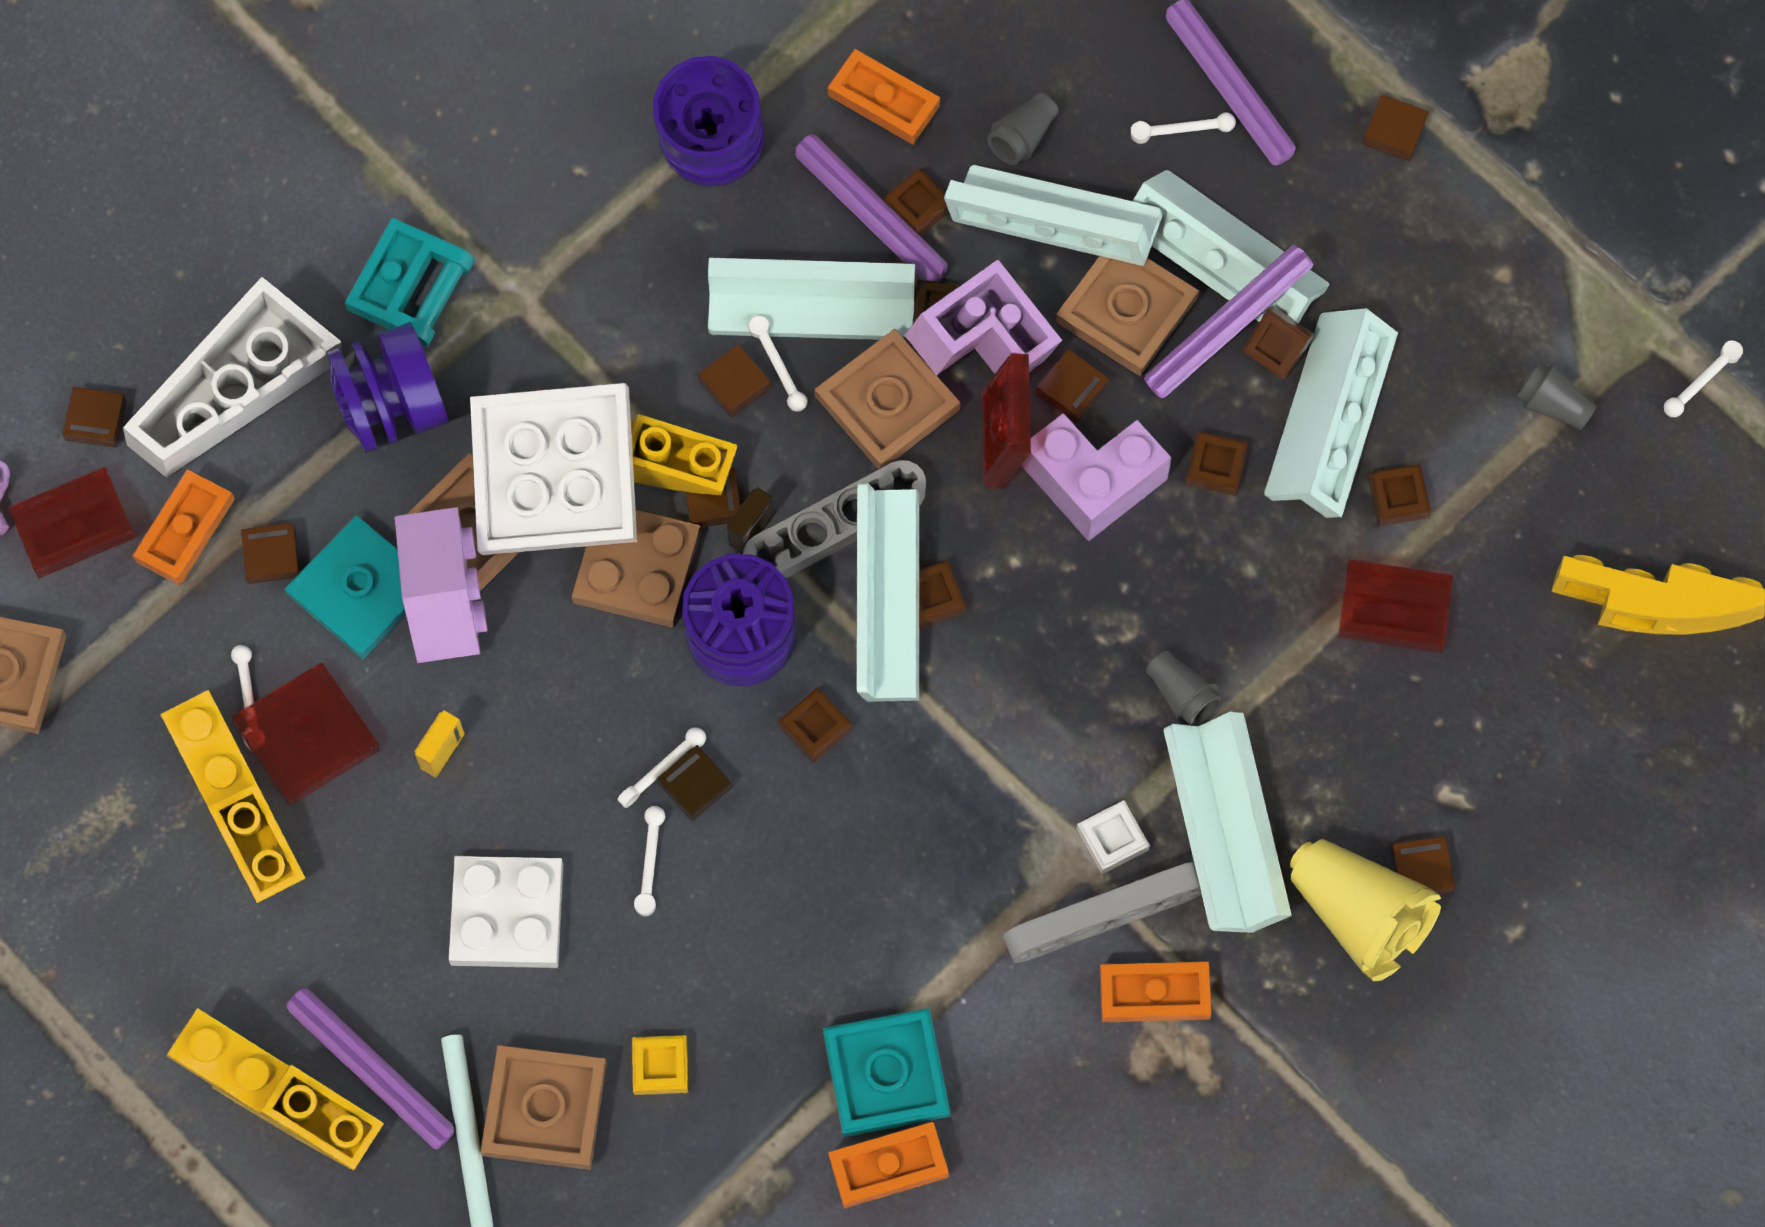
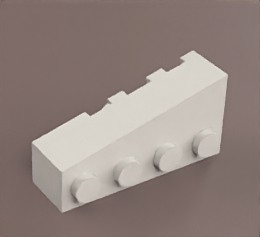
M261 277L123 427L127 446L167 478L329 370L330 360L327 352L340 348L342 353L341 341Z

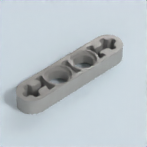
M899 460L892 462L755 535L747 541L743 554H751L757 557V552L764 549L768 555H773L784 549L782 537L788 536L790 547L797 557L791 559L788 549L775 557V567L785 578H788L857 541V522L849 521L843 515L842 509L847 502L857 499L858 483H869L873 489L877 487L879 490H893L895 478L901 477L905 483L913 480L912 489H916L919 492L920 506L926 492L924 472L917 464L910 461ZM817 523L826 530L827 537L819 546L807 547L797 538L799 529L805 524Z
M1190 862L1170 868L1010 929L1003 935V939L1012 961L1020 963L1040 957L1200 896L1201 889L1195 864Z

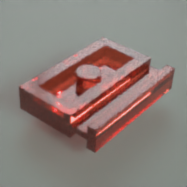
M106 467L8 507L38 579L136 538Z
M1349 559L1346 567L1337 637L1442 653L1445 645L1453 575Z

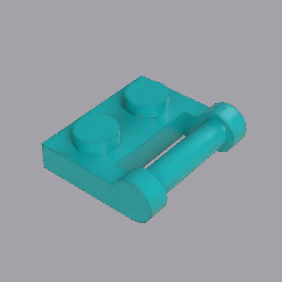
M391 218L345 301L346 309L387 329L411 322L421 346L426 348L435 335V331L432 329L461 275L469 273L475 258L469 252L395 218ZM433 258L442 262L444 266L417 315L413 318L404 314L403 311Z

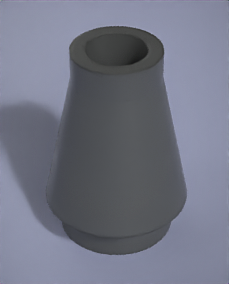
M1036 93L1028 102L994 122L991 126V133L987 137V142L992 152L1000 160L1010 165H1016L1020 161L1030 159L1051 121L1058 115L1057 105L1046 94Z
M1539 361L1531 369L1516 393V397L1525 402L1524 408L1569 424L1579 431L1583 429L1597 407L1553 364L1548 368Z
M1170 651L1160 653L1149 663L1146 673L1153 679L1180 723L1187 722L1191 726H1200L1212 718L1220 708L1223 699L1217 693L1218 686L1175 658Z

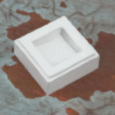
M1124 800L1077 824V831L1101 874L1149 851L1150 845Z

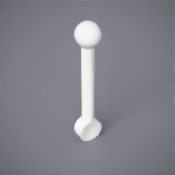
M1224 112L1215 119L1149 126L1144 121H1138L1131 127V138L1134 142L1143 144L1150 139V136L1217 128L1222 132H1229L1235 127L1236 120L1232 114Z
M754 316L749 321L750 333L752 336L760 339L789 396L787 399L789 408L796 412L802 411L807 406V397L802 392L797 391L768 334V320L764 316Z
M1733 340L1726 342L1721 349V356L1677 398L1672 397L1666 400L1664 403L1666 415L1673 418L1680 416L1684 412V404L1727 363H1735L1740 359L1743 354L1741 344Z
M237 645L231 652V658L234 663L238 664L248 728L244 735V743L249 750L259 751L265 746L266 738L258 729L248 666L252 652L248 646Z
M697 727L689 729L686 733L685 741L634 786L628 787L621 793L618 801L624 808L631 806L657 777L677 762L691 748H694L696 745L699 747L703 746L706 741L705 732Z
M659 806L649 807L644 814L645 821L649 825L641 894L634 901L637 913L642 916H649L656 909V902L651 895L659 825L665 820V812Z

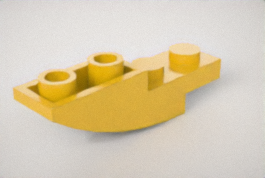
M640 414L637 415L636 420L631 419L634 483L675 491L722 495L738 445Z
M1576 555L1573 558L1563 556L1551 591L1602 605L1598 625L1640 633L1685 635L1714 632L1738 627L1762 619L1765 616V589H1763L1762 584L1744 577H1735L1730 580L1711 575L1709 569L1691 563H1685L1680 566L1672 564L1663 582L1655 580L1652 574L1643 570L1626 569L1623 572L1605 567L1600 560L1591 556Z
M209 690L160 714L256 902L259 903L306 879Z
M198 1008L167 1053L168 1058L211 1084L212 1088L288 1135L353 1171L384 1124L293 1065L288 1066Z

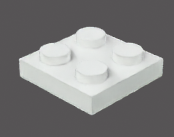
M455 856L449 946L450 965L558 968L563 880L562 858Z

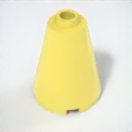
M1325 839L1318 840L1314 844L1310 841L1304 843L1291 859L1290 867L1293 868L1291 873L1292 883L1363 974L1372 981H1382L1395 973L1401 966L1394 959L1405 949L1414 954L1432 930L1440 914L1441 906L1435 901L1441 899V897L1431 888Z

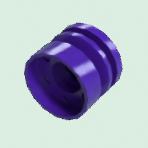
M716 56L692 57L675 65L660 80L653 98V117L660 148L669 167L684 180L702 186L726 185L744 177L758 162L765 144L764 123L759 94L750 75L732 61ZM714 125L717 134L708 136L705 127Z
M411 322L378 334L382 357L375 360L371 359L360 341L352 343L359 366L348 369L340 348L327 352L330 360V384L347 429L362 444L365 453L378 449L370 427L379 423L383 427L389 444L397 442L394 418L404 415L416 434L449 423L428 361Z
M728 554L710 560L692 576L683 595L682 615L687 645L695 664L708 677L728 686H752L772 678L786 665L795 647L794 598L787 579L772 563L751 554ZM743 606L745 617L740 619L734 618L732 607Z

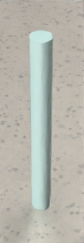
M449 1035L443 1037L441 1043L471 1227H494L463 1036Z

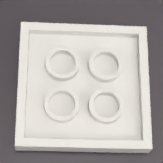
M626 383L470 397L477 551L481 555L637 542L629 387Z

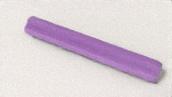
M1179 0L1172 4L1166 10V20L1270 163L1278 166L1288 161L1294 155L1295 144L1189 0Z
M809 134L798 143L795 148L796 158L905 264H915V274L921 280L939 282L948 271L947 262L822 140L814 134Z
M1292 245L1151 369L1144 377L1146 384L1160 398L1169 395L1312 268V260L1299 246Z
M304 987L292 996L286 1005L289 1012L433 1149H440L451 1139L455 1133L453 1124L312 991Z

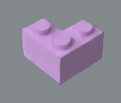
M999 260L993 262L921 313L905 334V337L936 376L975 349L1006 389L1043 363L1062 341Z
M1064 413L1025 442L1022 454V467L1088 542L1168 479L1171 462L1169 454L1138 420L1097 451Z
M458 507L395 516L402 600L417 663L480 654L478 633L487 632L488 630L483 600L473 602V600L481 599L476 567H467V559L476 558L472 527L462 528Z

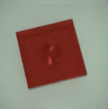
M1011 353L982 391L984 484L987 488L1003 489L1031 453L1029 354Z
M322 662L231 716L232 723L289 806L380 751L378 742Z

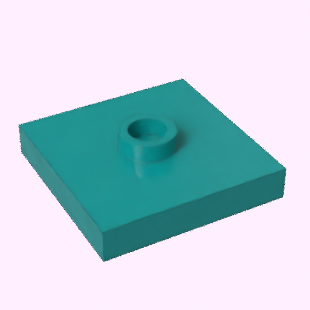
M357 515L284 589L289 598L362 660L406 616L402 600L398 550Z
M930 1008L823 1028L843 1137L950 1117L949 1103Z

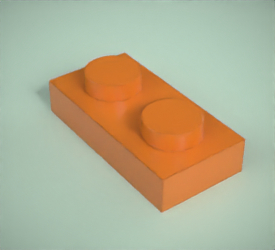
M854 49L828 86L829 97L914 145L940 107L939 96L857 49Z
M187 469L132 555L135 562L181 586L235 499L232 492Z
M1209 962L1100 964L1102 1022L1210 1020Z
M934 1122L828 1152L844 1209L949 1178L948 1168Z

